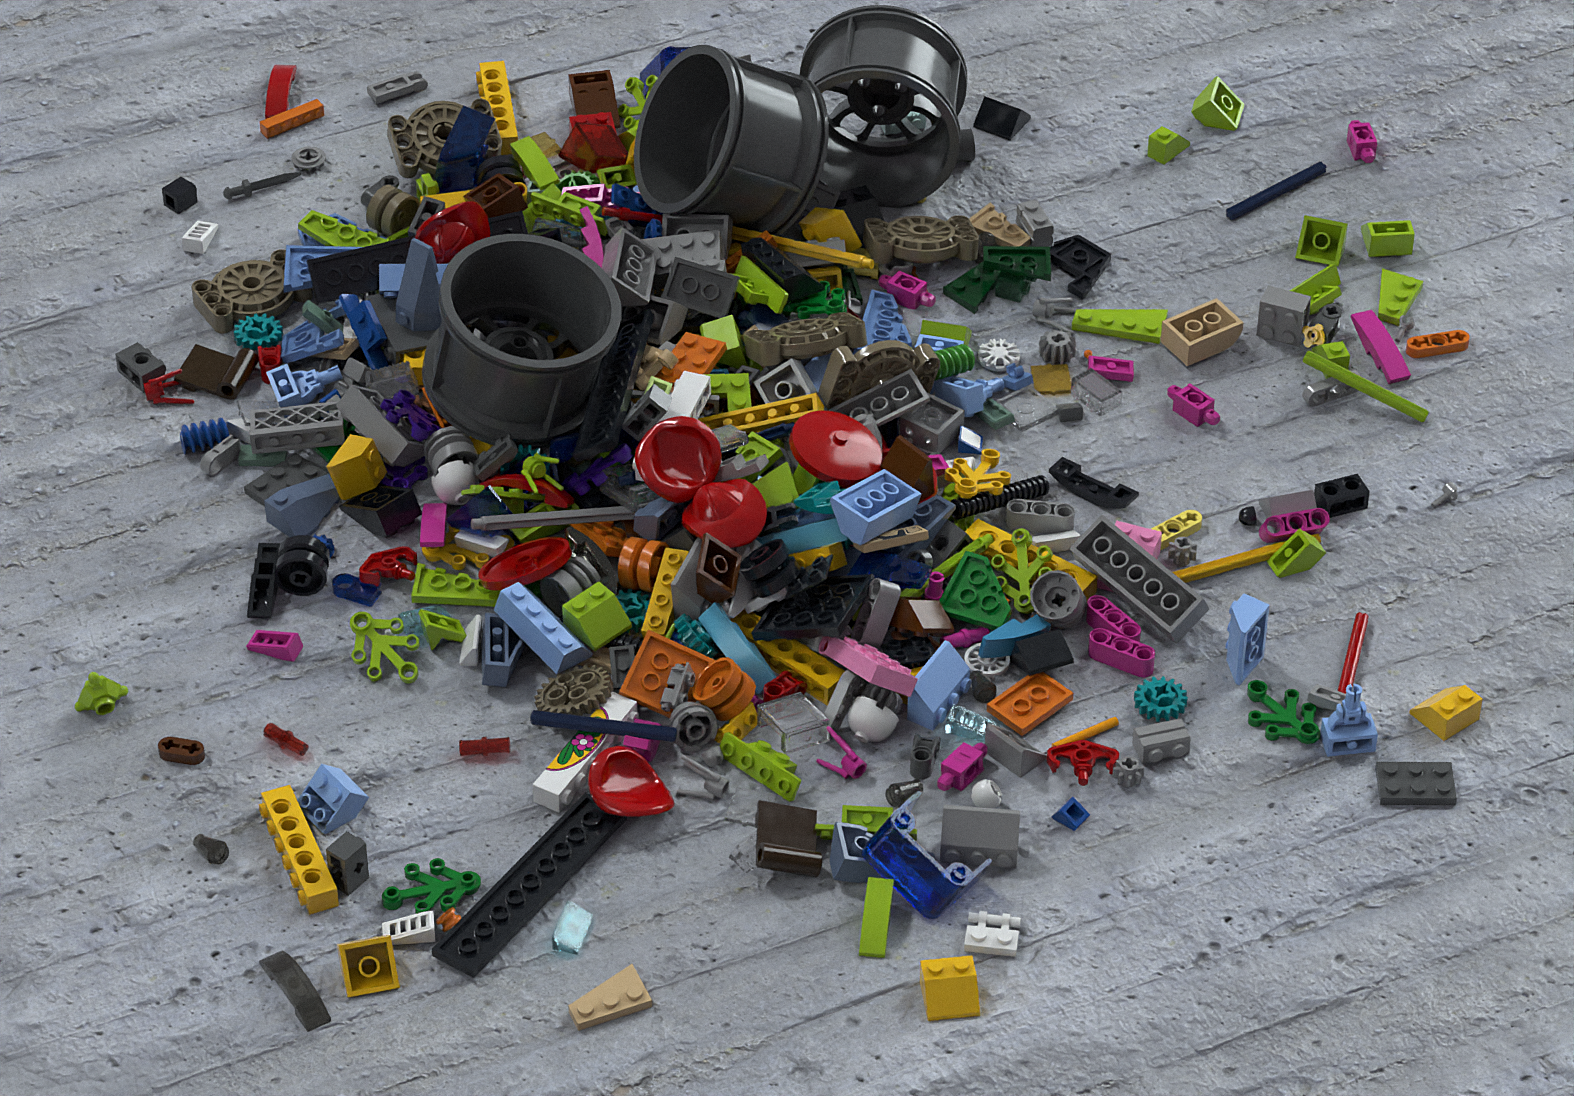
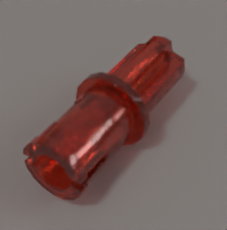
M268 723L263 730V736L276 742L281 749L288 748L300 756H304L309 749L308 744L294 737L292 731L283 730L274 723Z

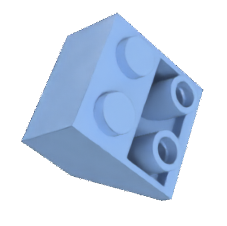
M321 764L297 801L303 814L323 834H327L356 818L369 797L341 769Z

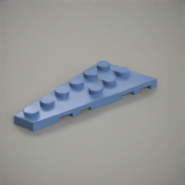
M286 245L284 293L313 288L306 264L307 260L362 247Z
M871 289L863 316L867 336L866 346L878 341L897 340L911 347V338L906 326L902 324V316L897 312L898 306L893 294ZM864 347L854 348L853 355Z

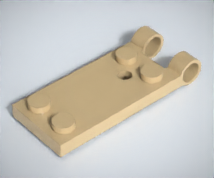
M646 344L634 389L645 391L650 377L655 376L663 366L671 370L679 362L678 358L668 349L663 351Z

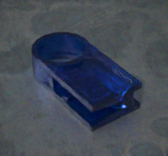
M339 574L332 580L335 596L372 607L382 594V591L379 590L381 584L375 586L374 584L362 583L359 577L351 574ZM341 584H350V585H351L350 587H347V588H339V587H337V586H339V585H341Z

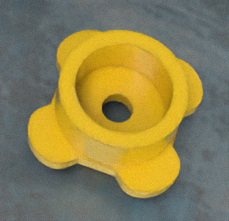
M1321 324L1303 327L1302 333L1305 338L1303 344L1305 347L1310 348L1312 345L1324 344L1325 334Z

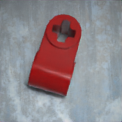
M281 344L270 348L258 346L261 379L266 384H271L266 372L282 365Z
M788 670L783 671L779 676L764 685L763 709L769 714L781 713L785 708L804 696L807 690V683L792 677V673Z

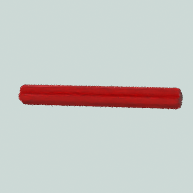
M1358 612L1355 616L1337 690L1345 694L1347 685L1351 684L1353 687L1369 616L1367 613Z

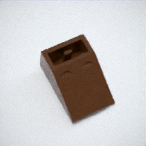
M610 70L568 74L569 97L574 116L611 112L615 128H621Z

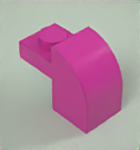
M634 718L636 723L663 726L656 722ZM625 735L623 741L624 746L636 750L648 762L653 761L660 743L659 740L643 739Z

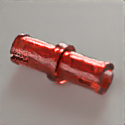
M486 736L478 740H460V756L474 754L488 756L489 753H510V737L487 739Z

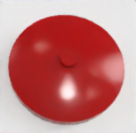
M825 410L809 412L796 421L790 433L789 444L793 456L807 472L822 481H838L839 486H853L876 474L881 465L882 451L875 436L863 424L845 414Z
M546 537L528 541L490 559L482 566L478 577L482 586L488 590H503L517 582L525 586L550 575L562 567L570 559L572 550L568 540L561 537Z

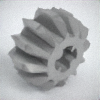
M1053 329L1052 332L1045 331L1044 336L1040 337L1039 353L1040 357L1044 358V362L1051 361L1052 364L1060 363L1062 365L1063 362H1070L1071 358L1075 357L1076 340L1075 337L1071 336V332H1063V329L1060 331Z
M872 683L867 684L860 694L862 697L877 701L876 706L882 710L886 706L895 714L899 713L903 702L899 694Z

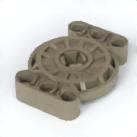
M482 98L474 100L470 109L456 102L434 101L416 109L408 120L401 115L391 116L388 120L387 137L398 172L407 179L415 177L419 168L433 175H458L474 167L481 157L486 160L493 156L501 155L502 139L491 106L487 100ZM440 137L449 138V143L446 144V141L440 139Z
M961 215L952 216L947 221L928 216H905L891 222H885L878 218H868L864 220L863 243L871 259L879 264L889 263L894 258L914 263H936L953 256L965 261H974L978 257L979 236L969 218Z
M284 249L274 251L271 254L270 262L262 260L238 262L222 269L215 275L212 281L200 279L193 282L191 286L195 308L218 333L232 331L234 322H239V320L245 321L247 315L254 317V314H257L258 317H262L263 314H266L267 318L271 316L276 317L286 311L293 301L305 303L307 300H311L313 298V289L307 288L284 293L286 250Z
M847 312L831 314L827 319L798 320L775 326L770 330H750L743 333L746 356L762 366L777 365L784 359H806L827 355L839 346L859 348L867 345L865 322Z
M878 341L862 348L854 355L849 347L839 346L830 356L818 394L829 411V409L909 369L913 370L926 393L930 394L940 367V360L932 347L927 343L920 344L913 350L908 344L901 341Z

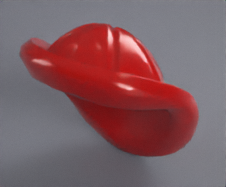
M466 201L448 207L428 218L416 231L415 238L433 248L437 264H449L452 258L468 245L490 237V226L487 214L483 208L474 201Z
M676 416L660 421L647 431L636 448L635 463L640 476L653 492L670 502L683 503L694 498L701 486L714 481L721 464V448L716 435L706 424L695 418Z
M745 479L713 482L703 485L698 489L693 501L682 514V524L690 533L700 539H703V534L708 533L729 548H736L749 544L757 538L766 522L767 507L759 489Z
M614 746L603 750L593 760L589 769L588 787L592 799L604 812L619 816L639 817L661 814L674 807L675 803L670 791L649 762L636 750L625 746Z

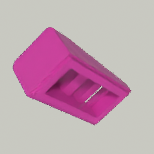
M256 630L246 647L247 650L294 662L303 648V643L298 633Z

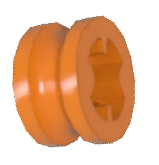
M452 907L436 920V924H441L443 927L442 931L446 932L456 925L462 917L456 915L455 908Z

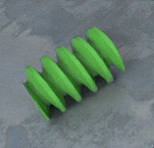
M960 344L934 351L940 360V367L935 381L952 375H958L959 373L962 374L974 368V353L967 345Z

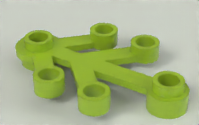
M650 75L646 79V85L649 87L646 98L642 93L644 83L640 79L630 77L625 82L626 91L632 94L639 104L636 107H628L625 104L618 107L619 116L625 119L623 125L628 130L639 123V120L632 116L641 115L647 97L658 79L655 75Z
M1020 528L1016 529L1011 537L1013 544L1017 548L1018 570L1008 564L1006 559L1000 554L995 555L991 559V564L995 570L1004 572L1019 583L1020 592L1011 587L1005 577L997 576L999 582L1004 581L1001 588L1006 595L1014 600L1016 610L1023 614H1030L1035 611L1030 599L1032 587L1030 588V581L1038 571V576L1052 571L1049 567H1041L1045 562L1052 559L1053 552L1046 545L1040 546L1037 550V558L1028 567L1027 548L1032 544V536L1026 529ZM1044 551H1048L1047 555L1042 556ZM999 560H1002L1000 565H996ZM1025 599H1028L1027 603L1022 604Z
M362 611L355 613L350 619V628L356 634L355 647L351 653L353 662L357 665L366 662L367 656L364 651V644L367 636L372 641L370 666L367 669V675L371 681H379L382 678L380 668L382 652L398 669L401 681L404 683L415 682L419 676L417 666L413 662H404L390 646H405L408 650L415 651L420 646L419 638L414 634L408 636L379 635L375 629H390L393 634L402 633L404 630L403 621L400 618H392L391 620L373 619L369 613ZM360 622H366L364 627L358 626ZM395 623L401 624L397 629L392 627ZM410 640H416L414 645L408 644ZM357 654H363L361 659L355 658ZM373 670L379 671L376 676H372L370 673ZM407 672H412L413 676L405 677V674Z

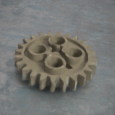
M584 665L582 669H579L578 666H575L572 671L567 669L564 674H556V678H548L549 683H542L543 689H538V695L534 696L538 711L583 716L584 713L592 714L591 710L593 708L600 709L599 704L607 703L606 698L611 697L610 692L614 691L613 682L608 671H604L603 667L597 669L596 665H593L588 669V666Z

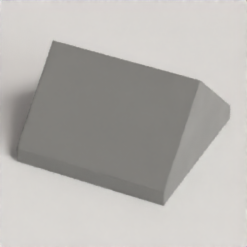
M1313 490L1259 499V504L1266 518L1317 508ZM1312 518L1313 523L1319 525V520ZM1290 522V526L1293 529H1299L1296 523ZM1271 526L1273 532L1276 533L1275 528Z
M987 724L985 729V744L988 747L987 754L1018 777H1023L1046 759L1047 756L1013 731Z

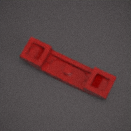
M274 65L268 84L265 119L288 110V98L292 81H294L296 75V65Z
M522 474L498 475L478 484L484 485L485 490H489V487H503L505 491L509 486L533 492L526 477ZM532 478L538 493L545 494L544 504L568 508L574 504L575 499L564 489L562 491L545 479Z

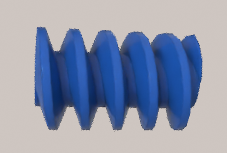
M220 417L217 424L213 419H210L208 426L204 421H200L199 428L195 423H191L190 430L185 424L182 425L180 442L184 454L187 452V447H190L194 453L196 445H199L201 450L204 451L205 444L208 443L210 448L213 449L214 442L217 441L219 444L230 435L227 424Z

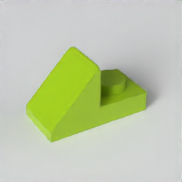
M420 609L418 612L424 636L431 650H434L442 637L449 641L454 640L461 643L467 635L458 619Z

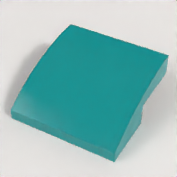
M838 481L818 483L793 500L797 507L807 511L834 514L830 499L845 489H840Z

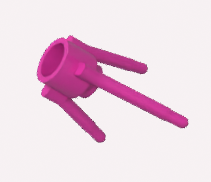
M827 726V731L846 752V755L841 760L842 769L821 759H817L816 762L839 773L845 779L849 776L853 779L859 778L866 771L867 764L855 754L840 735L830 726Z

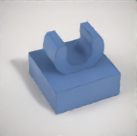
M1015 363L1006 366L1008 375L1001 378L1004 381V387L1014 391L1034 383L1032 374L1024 372L1021 365L1016 367Z

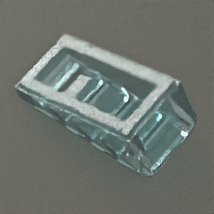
M441 604L420 608L451 617ZM420 609L398 614V618L404 624L403 632L407 636L410 634H414L417 637L424 635L418 614Z
M953 704L946 719V733L985 742L984 731L987 724L1000 727V724L962 706Z

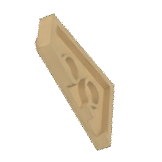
M991 202L969 219L978 236L999 246H1029L1031 244V237L1016 224L1009 223L1006 220L1007 216L1002 212L998 213Z
M631 964L568 1005V1009L575 1026L580 1031L651 1008L652 999L636 969Z

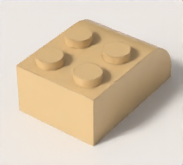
M1216 298L1162 321L1161 343L1186 366H1190L1231 347L1240 337L1244 322Z

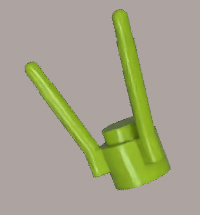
M538 453L525 459L521 474L526 477L534 494H538V489L532 478L543 477L562 491L564 489L562 485L546 474V466L543 463L557 464L559 463L558 459L541 456Z

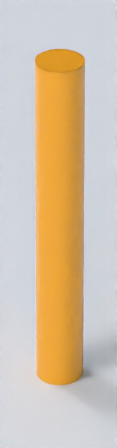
M1114 716L1051 744V747L1078 740H1086L1118 726L1119 721Z

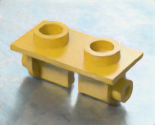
M750 702L737 716L729 719L728 724L725 723L720 729H717L715 741L721 743L724 733L727 732L742 740L760 723L753 702Z

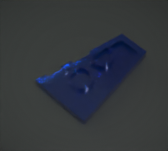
M878 550L868 553L862 552L846 576L873 574L874 578L898 584L900 588L921 589L931 575L932 568L930 565L885 550Z

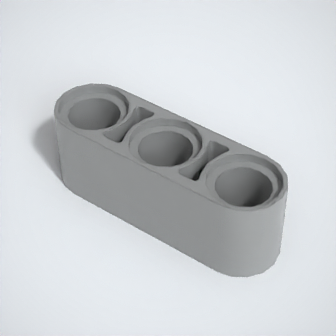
M1013 499L1007 503L1006 525L1011 530L1023 528L1028 532L1052 534L1072 531L1074 529L1075 508L1070 504Z
M879 578L872 580L869 585L868 595L862 603L853 627L851 639L857 641L862 646L868 644L877 649L880 648L900 597L901 589L898 584Z

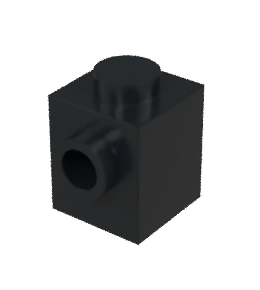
M179 177L162 188L164 206L177 214L182 213L198 202L196 185L183 177Z

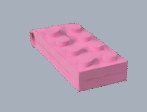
M826 636L819 643L818 651L820 654L832 658L872 684L911 697L918 678L910 674L911 669L900 665L898 661L879 652L877 648L868 644L862 646L857 641L848 637H844L841 640L837 637L831 638Z

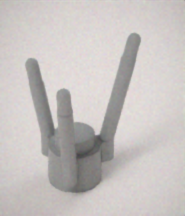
M1040 297V300H1035L1033 316L1038 317L1037 322L1046 323L1059 330L1063 329L1064 332H1071V335L1074 334L1073 330L1047 319L1053 316L1054 311L1075 313V308L1057 307L1054 304H1050L1072 302V298L1047 299Z
M681 755V759L684 760V766L706 778L704 789L707 792L678 789L677 794L702 797L714 801L715 797L723 798L730 783L728 779L713 773L687 756Z

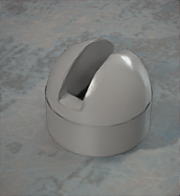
M719 746L711 748L702 754L705 763L710 767L719 766L723 762L724 757Z

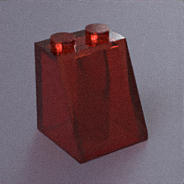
M576 122L558 156L584 171L588 170L591 173H597L599 169L626 165L628 151L611 125Z

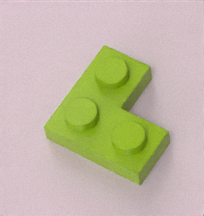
M429 173L422 174L420 179H415L416 195L419 202L420 196L439 193L438 183L433 181Z
M748 373L702 374L710 376L711 395L727 398L728 412L752 407Z

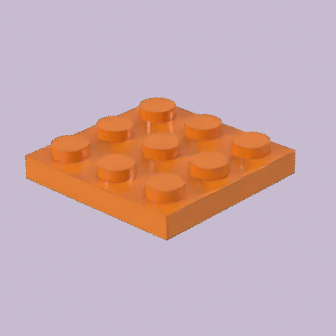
M648 629L618 694L637 701V704L670 718L674 709H670L669 712L663 711L660 700L665 688L674 689V686L667 685L671 668L675 667V664H681L685 667L686 662H689L695 673L696 681L704 668L715 660ZM692 686L687 694L688 702L696 703L697 700L693 698Z

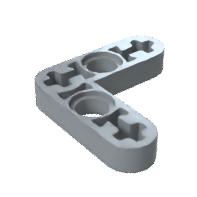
M846 670L841 675L817 731L819 736L829 741L833 739L826 729L827 726H830L838 733L853 697L861 696V692L870 682L850 670Z

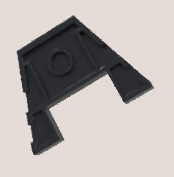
M1078 234L1054 242V246L1050 247V260L1077 277L1068 284V292L1083 300L1111 261V253Z

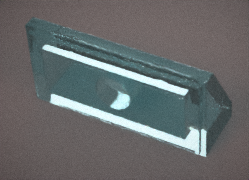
M567 900L552 936V949L578 955L593 914Z

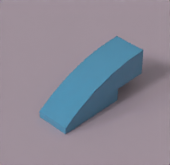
M1037 614L1023 623L1012 619L982 638L978 656L981 658L1011 656L1016 641L1048 633L1051 624Z

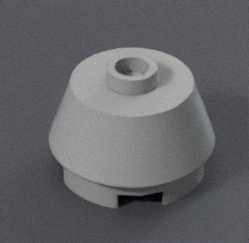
M684 702L678 705L671 713L669 727L677 729V737L674 742L677 746L687 751H699L703 749L702 746L708 743L711 738L712 740L715 739L717 720L713 711L708 707L695 702Z

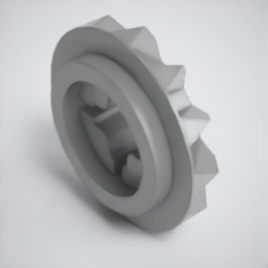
M303 147L296 150L292 154L291 159L295 168H299L301 171L307 169L310 172L311 169L318 170L319 166H324L326 154L317 147Z

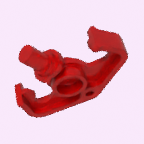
M402 546L373 553L359 568V580L362 583L374 584L375 586L380 584V575L386 578L394 577L396 580L405 578L412 581L415 578V572L408 570L406 564L400 563L397 559L406 558L407 561L412 562L413 566L417 565V552H414L410 547Z
M1078 740L1049 748L1046 761L1052 773H1055L1057 768L1060 767V761L1056 758L1059 756L1069 758L1071 765L1074 767V774L1078 777L1079 785L1085 786L1088 784V777L1092 775V768L1095 766L1096 759H1110V761L1106 762V769L1109 770V774L1113 775L1116 760H1119V752L1114 748L1087 740Z

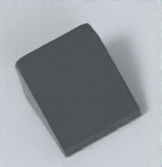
M1078 402L1056 405L1060 422L1083 420V406Z

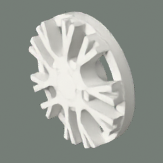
M990 339L989 343L981 344L978 350V361L988 370L997 372L1007 371L1006 366L1015 363L1016 366L1018 365L1020 351L1015 343H1007L1006 339H1000V341Z
M981 643L971 646L966 651L964 661L969 666L970 672L976 674V678L981 677L980 679H983V677H988V680L990 678L993 680L995 676L1006 674L1007 669H1009L1010 656L981 658L978 656Z

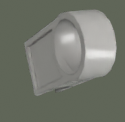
M230 435L208 451L201 460V470L211 476H215L238 459L241 450L240 439H234L233 435Z

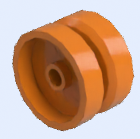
M630 537L625 542L619 556L618 578L621 586L627 589H641L643 592L652 593L665 548H669L668 544L656 540L648 541L645 538Z
M724 657L713 661L704 668L694 682L692 694L693 698L701 705L713 711L717 720L727 721L737 716L747 707L755 694L756 685L755 681L747 673L741 671L739 665L729 657Z

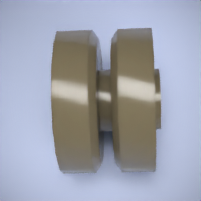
M385 185L377 190L371 198L366 212V222L369 228L384 233V235L389 237L410 227L420 202L418 198L394 186Z

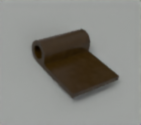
M195 344L180 368L182 373L175 375L174 381L182 383V388L193 392L199 389L232 400L237 398L257 366L259 357L253 350L248 348L240 349L237 355L233 357Z
M759 800L755 814V828H757L756 867L817 878L822 867V854L816 852L815 824H817V810Z

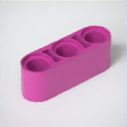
M1314 508L1271 516L1261 525L1259 536L1266 543L1286 541L1298 530L1293 529L1290 526V522L1296 523L1298 528L1310 535L1320 534L1329 523V514L1322 508ZM1312 518L1318 519L1321 525L1314 524ZM1267 526L1274 527L1276 533L1268 531Z
M1094 595L1088 599L1086 622L1093 629H1106L1140 642L1141 627L1103 596Z
M1096 628L1090 632L1088 655L1090 658L1138 677L1144 678L1153 674L1155 650L1152 647L1102 628Z

